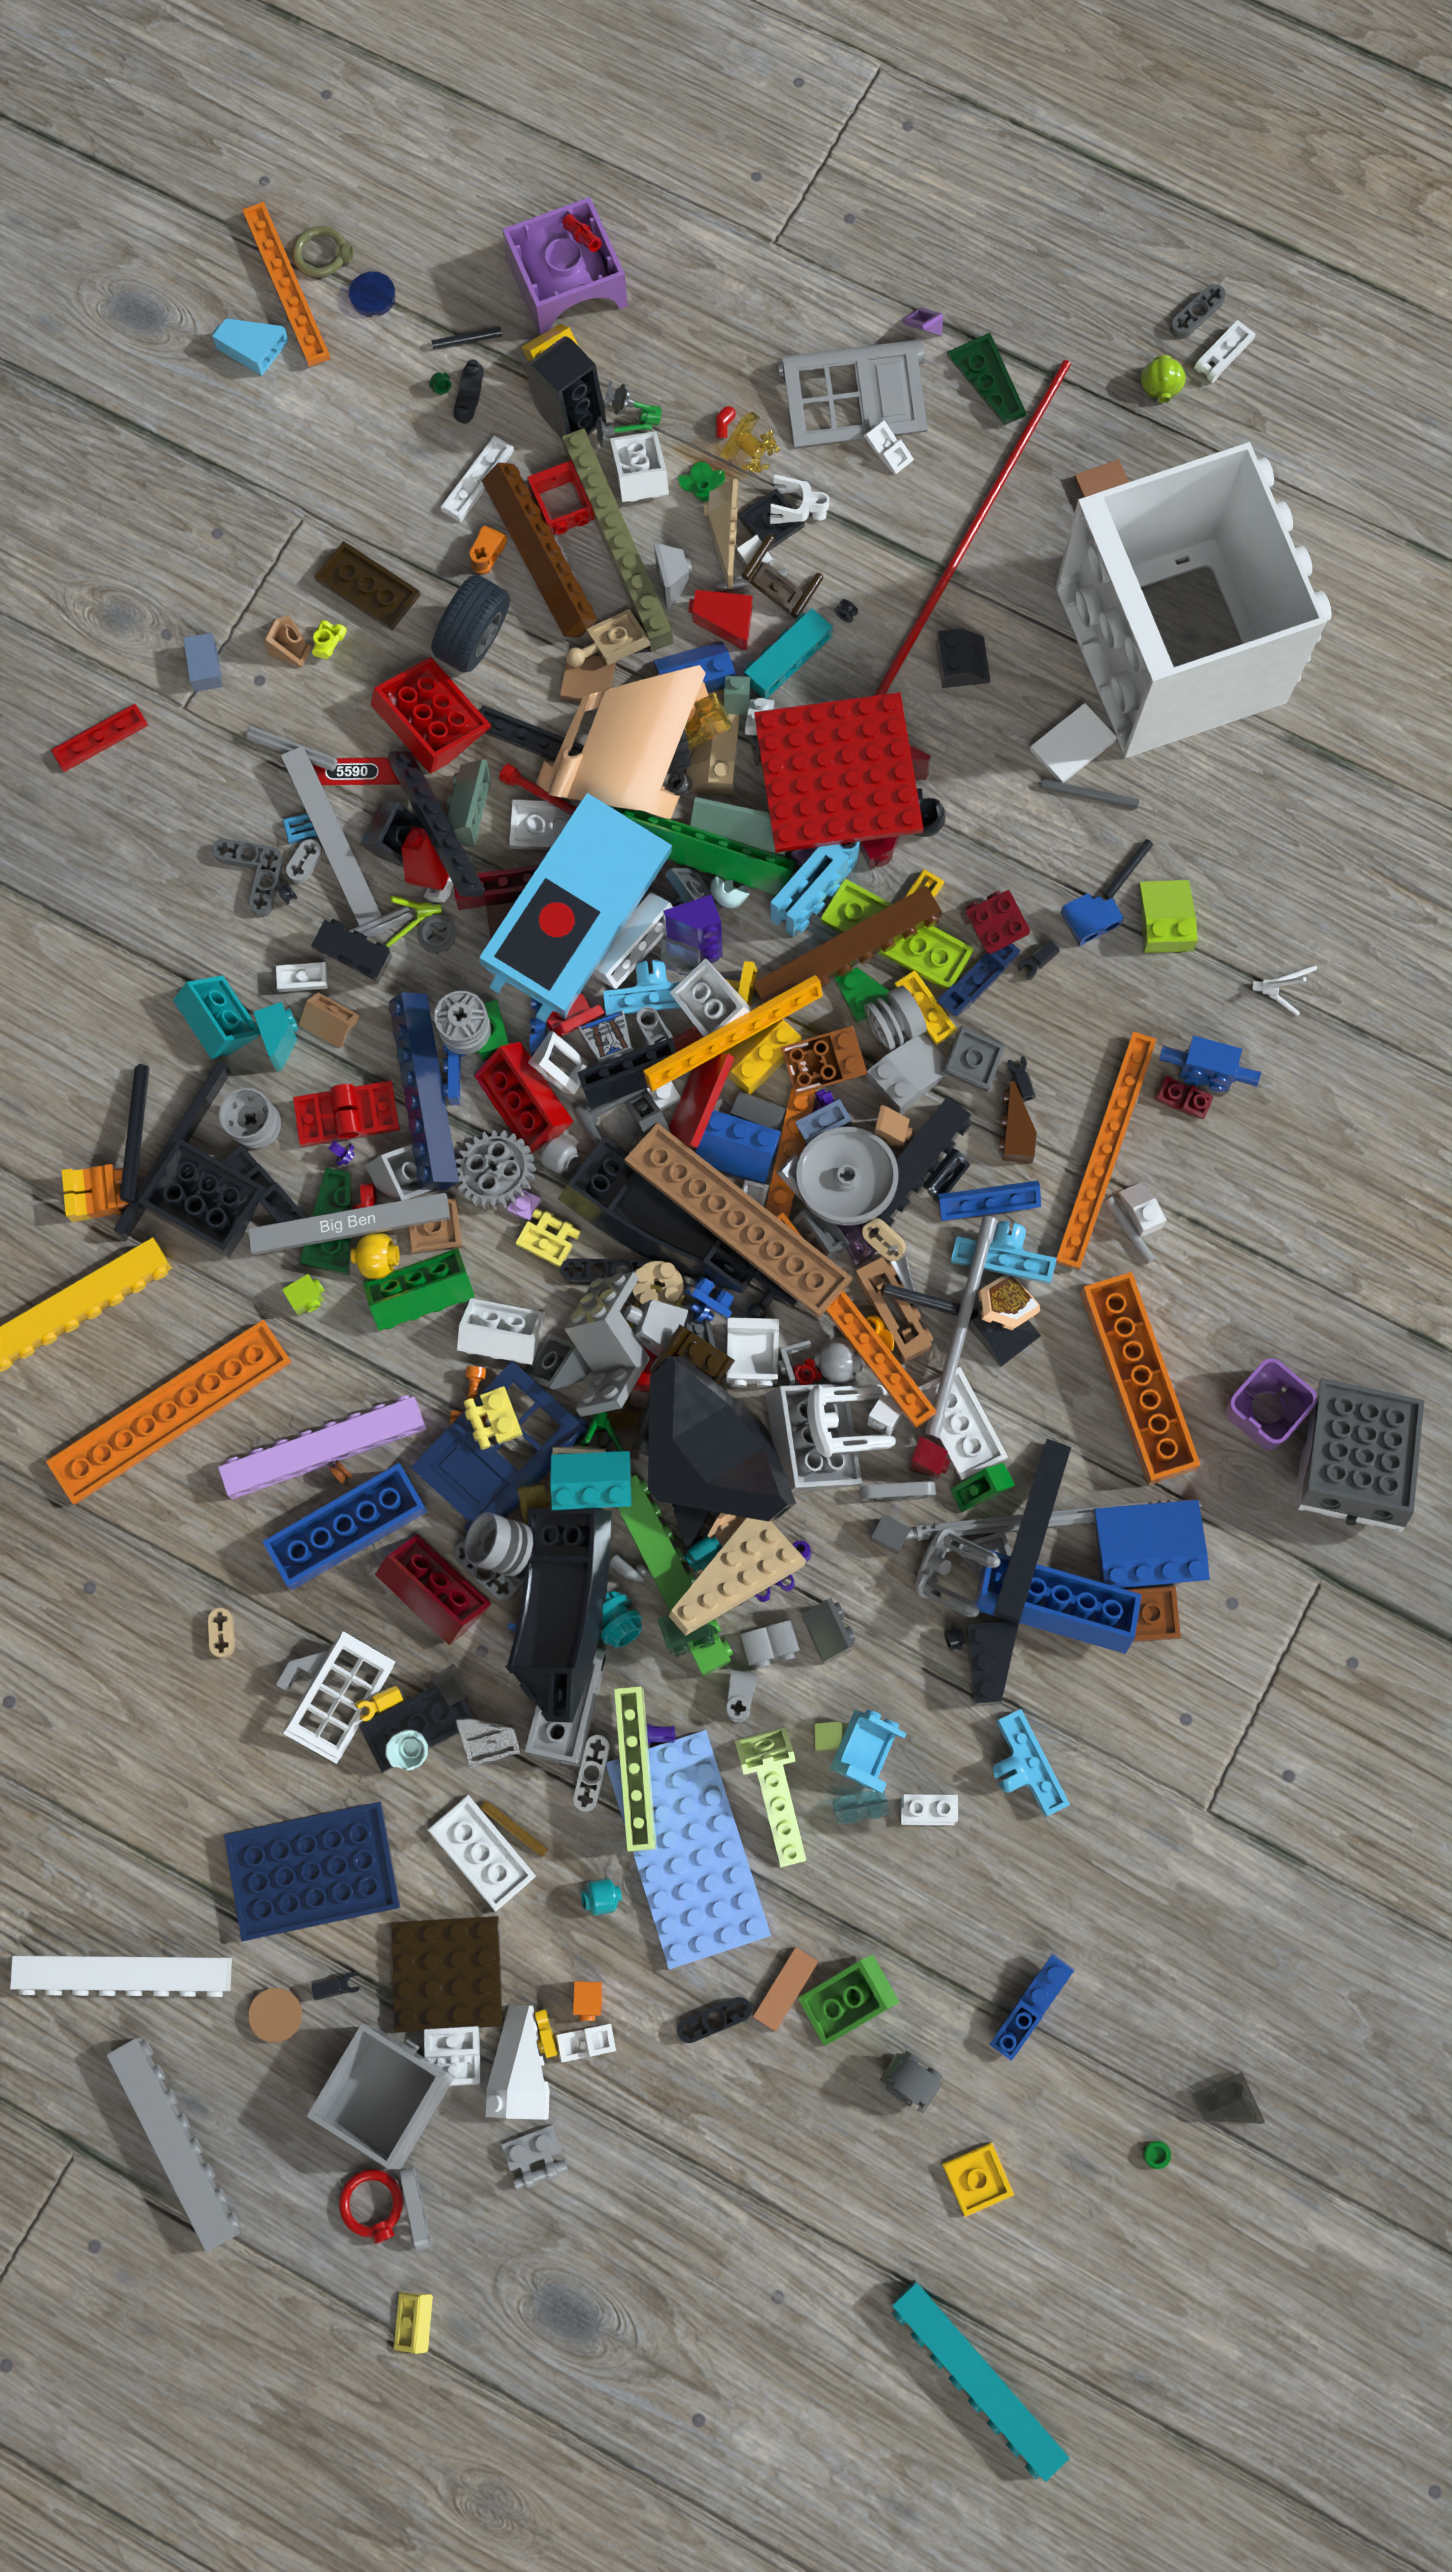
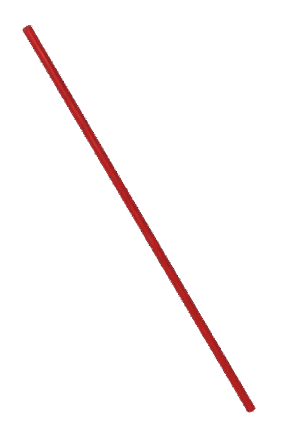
M1068 360L1062 361L874 696L887 693L1071 366Z

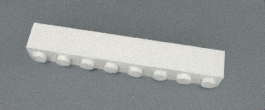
M12 1956L10 1989H19L18 1995H35V1989L46 1990L45 1995H62V1990H72V1995H89V1990H99V1996H115L116 1990H126V1996H142V1990L153 1991V1996H169V1991H180L179 1996H196V1991H206V1997H222L223 1991H230L232 1958Z

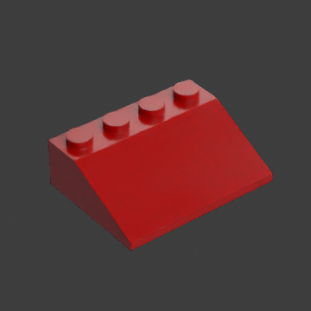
M432 657L376 686L373 690L371 700L373 709L430 774L453 761L491 727V724Z

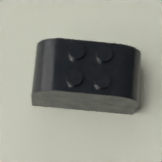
M564 336L525 365L533 402L543 419L561 439L562 436L581 429H585L588 436L596 430L598 416L602 417L604 423L607 422L596 364L571 338Z

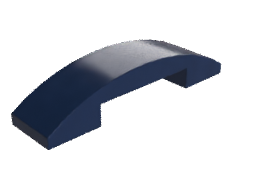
M1012 943L992 954L985 952V955L955 985L953 984L936 1003L954 1018L958 1017L1000 977L1021 950Z

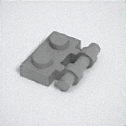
M553 2125L501 2145L510 2171L521 2168L523 2176L513 2179L516 2190L526 2186L527 2188L534 2187L536 2182L549 2177L552 2180L559 2177V2173L568 2170L565 2159L554 2162L552 2155L562 2152ZM544 2159L546 2167L532 2172L529 2164Z

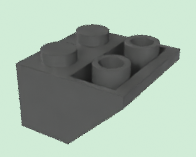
M832 1598L802 1613L804 1623L823 1664L852 1652L853 1644L856 1640L850 1626L845 1627L842 1622L845 1615L839 1602L834 1603Z

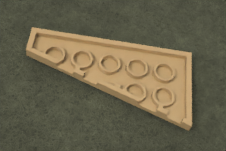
M746 1518L674 1606L669 1617L686 1636L804 1567L806 1559L771 1521L766 1522Z

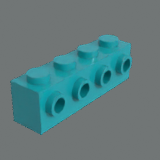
M813 608L807 613L804 612L799 615L795 624L790 629H785L773 645L770 644L763 650L761 657L756 661H751L746 666L744 677H750V688L761 698L768 699L832 638L833 626Z

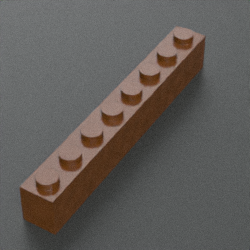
M498 462L482 479V483L563 636L581 637L587 631L586 629L590 628L598 620L593 612V608L588 603L581 585L573 575L572 569L565 560L560 546L556 543L550 527L542 517L539 507L535 504L529 488L520 476L519 469L515 464Z
M926 885L754 982V989L764 1004L814 975L819 978L821 988L831 983L830 979L837 975L842 977L853 970L852 967L858 963L863 965L874 959V954L881 950L887 952L893 949L897 941L903 938L905 940L911 939L918 934L917 930L922 927L930 928L940 921L939 918L942 917V911Z

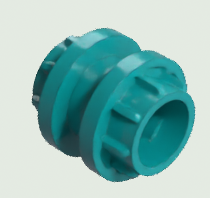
M615 1591L606 1593L601 1628L604 1630L600 1637L605 1644L621 1648L634 1641L641 1634L642 1616L638 1610H628L632 1602L627 1595H621Z

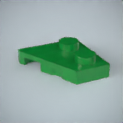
M854 968L845 976L835 977L834 981L856 1023L866 1019L864 1005L871 1002L875 1005V999L881 998L888 1005L887 993L890 991L859 968Z

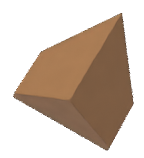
M290 615L273 619L263 639L270 656L298 667L303 666L312 648L306 642Z

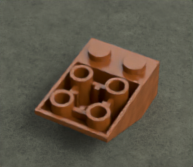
M853 1026L781 1047L795 1095L842 1083L867 1074Z

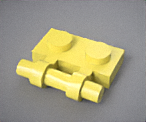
M536 1208L532 1217L540 1220L536 1226L527 1222L516 1241V1245L561 1268L562 1263L566 1260L573 1247L565 1239L569 1235L577 1240L581 1230L573 1227L574 1224L567 1220L563 1222L553 1217L554 1214L547 1210L544 1212ZM548 1225L559 1230L557 1236L545 1230Z
M505 1386L480 1395L484 1404L482 1406L476 1407L473 1398L463 1402L466 1408V1418L471 1421L474 1429L473 1437L475 1441H478L481 1450L491 1446L488 1438L494 1435L498 1444L523 1435ZM487 1414L491 1426L484 1428L480 1417Z

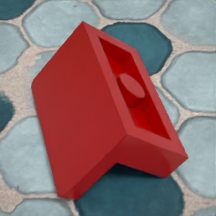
M579 994L570 1008L566 1019H563L557 1012L552 1011L546 1023L550 1031L562 1037L578 1029L581 1025L595 1021L604 1014V1011L600 1004L590 1008L583 994Z

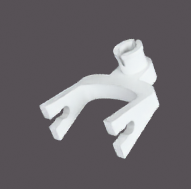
M774 474V484L779 485H774L773 490L777 488L781 494L799 492L802 495L803 502L799 509L771 504V513L777 515L770 516V524L805 521L809 516V512H812L811 516L815 520L821 521L826 518V511L829 509V496L827 494L811 492V486L806 481Z

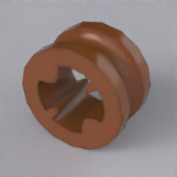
M338 1460L335 1461L333 1467H328L342 1485L345 1484L346 1478H352V1475Z

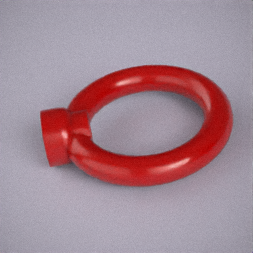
M367 2169L356 2173L345 2183L339 2197V2212L344 2224L356 2235L372 2238L375 2245L395 2236L392 2228L397 2224L403 2210V2194L399 2184L391 2175L381 2170ZM374 2180L383 2183L389 2189L393 2201L392 2210L385 2221L373 2226H365L357 2222L352 2216L350 2197L359 2184Z

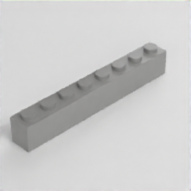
M135 2038L107 2054V2057L207 2253L240 2234L238 2230L240 2222L234 2212H229L225 2204L228 2202L227 2196L221 2187L217 2188L213 2180L215 2173L208 2162L204 2163L200 2155L203 2152L202 2147L196 2138L192 2139L188 2131L190 2128L189 2121L184 2113H179L176 2107L178 2100L172 2089L167 2090L163 2082L166 2079L160 2065L155 2066L151 2058L153 2051L150 2044L146 2040L143 2041L142 2038Z

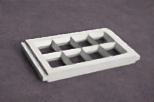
M341 1631L282 1733L337 1764L362 1722L360 1716L367 1712L366 1706L358 1709L354 1705L355 1702L344 1697L345 1691L351 1681L368 1690L363 1700H371L372 1696L379 1693L393 1669L395 1661ZM342 1649L359 1658L351 1673L334 1664ZM363 1661L379 1670L371 1685L355 1676ZM330 1669L347 1678L339 1693L322 1684ZM319 1689L335 1698L327 1713L310 1704ZM339 1702L356 1710L348 1725L331 1716ZM306 1710L323 1718L315 1734L298 1725ZM327 1722L344 1730L336 1746L320 1737Z

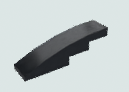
M242 1145L222 1161L225 1165L266 1188L259 1203L277 1223L308 1218Z

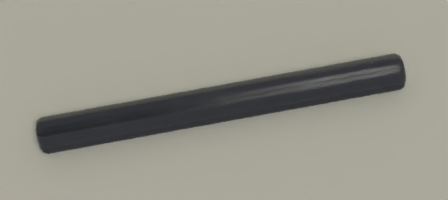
M138 1064L134 1069L120 1189V1199L126 1202H132L135 1199L150 1071L149 1066Z

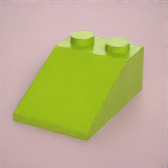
M1189 880L1139 882L1144 953L1194 951L1198 939L1196 915Z

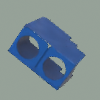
M1088 893L1062 906L1060 912L1078 946L1119 927L1123 921V916L1114 899L1110 898L1106 901H1103L1101 897L1092 899Z

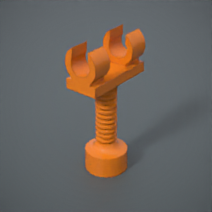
M466 1366L465 1377L469 1379L470 1384L467 1400L471 1398L475 1400L477 1398L479 1382L485 1380V1368ZM451 1411L449 1426L463 1413L462 1411ZM486 1414L481 1416L484 1428H487L488 1416Z

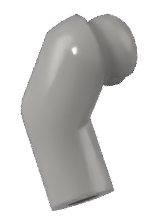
M618 1555L614 1556L610 1561V1566L620 1575L633 1581L642 1582L649 1574V1570L644 1565L638 1564L634 1569Z

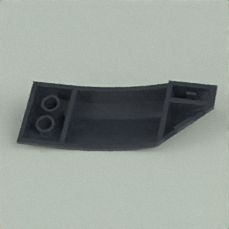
M528 1508V1527H530L533 1534V1547L530 1558L525 1566L520 1612L508 1664L505 1667L510 1674H514L521 1683L519 1686L528 1698L537 1704L542 1711L541 1715L547 1722H573L592 1669L603 1620V1604L605 1603L607 1593L612 1511L600 1509L552 1510L550 1508Z

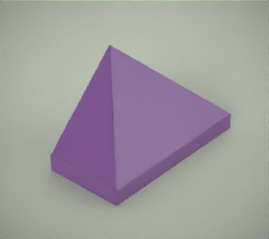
M919 308L902 319L905 325L942 336V313Z

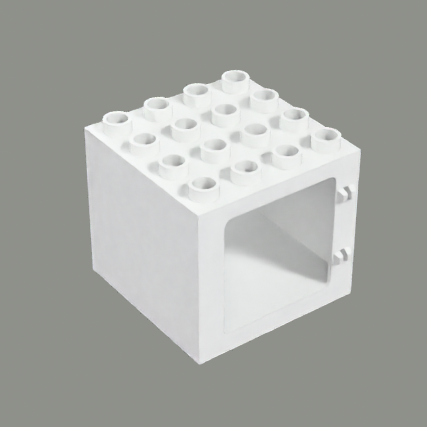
M1250 442L1078 499L1055 589L1114 734L1117 736V741L1124 758L1286 704L1297 682L1301 680V673L1306 663L1311 660V653L1316 643L1321 640V633L1326 622L1331 620V607L1326 594L1323 591L1314 593L1308 576L1312 574V563L1309 553L1304 546L1295 548L1289 535V531L1293 529L1291 511L1286 502H1275L1269 488L1274 485L1271 464L1266 457L1257 459ZM1188 557V562L1177 565L1178 563L1184 562ZM1202 567L1210 568L1243 644L1173 667L1141 588Z

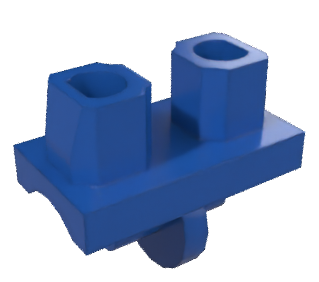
M702 1276L693 1287L688 1285L684 1291L701 1302L700 1305L695 1302L690 1305V1309L695 1311L693 1319L697 1322L703 1321L704 1318L712 1321L715 1315L709 1312L710 1309L721 1316L729 1318L732 1311L728 1308L734 1296L720 1289L713 1300L708 1295L715 1284Z

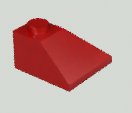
M412 827L402 846L405 882L410 885L443 891L448 882L449 875L425 830Z

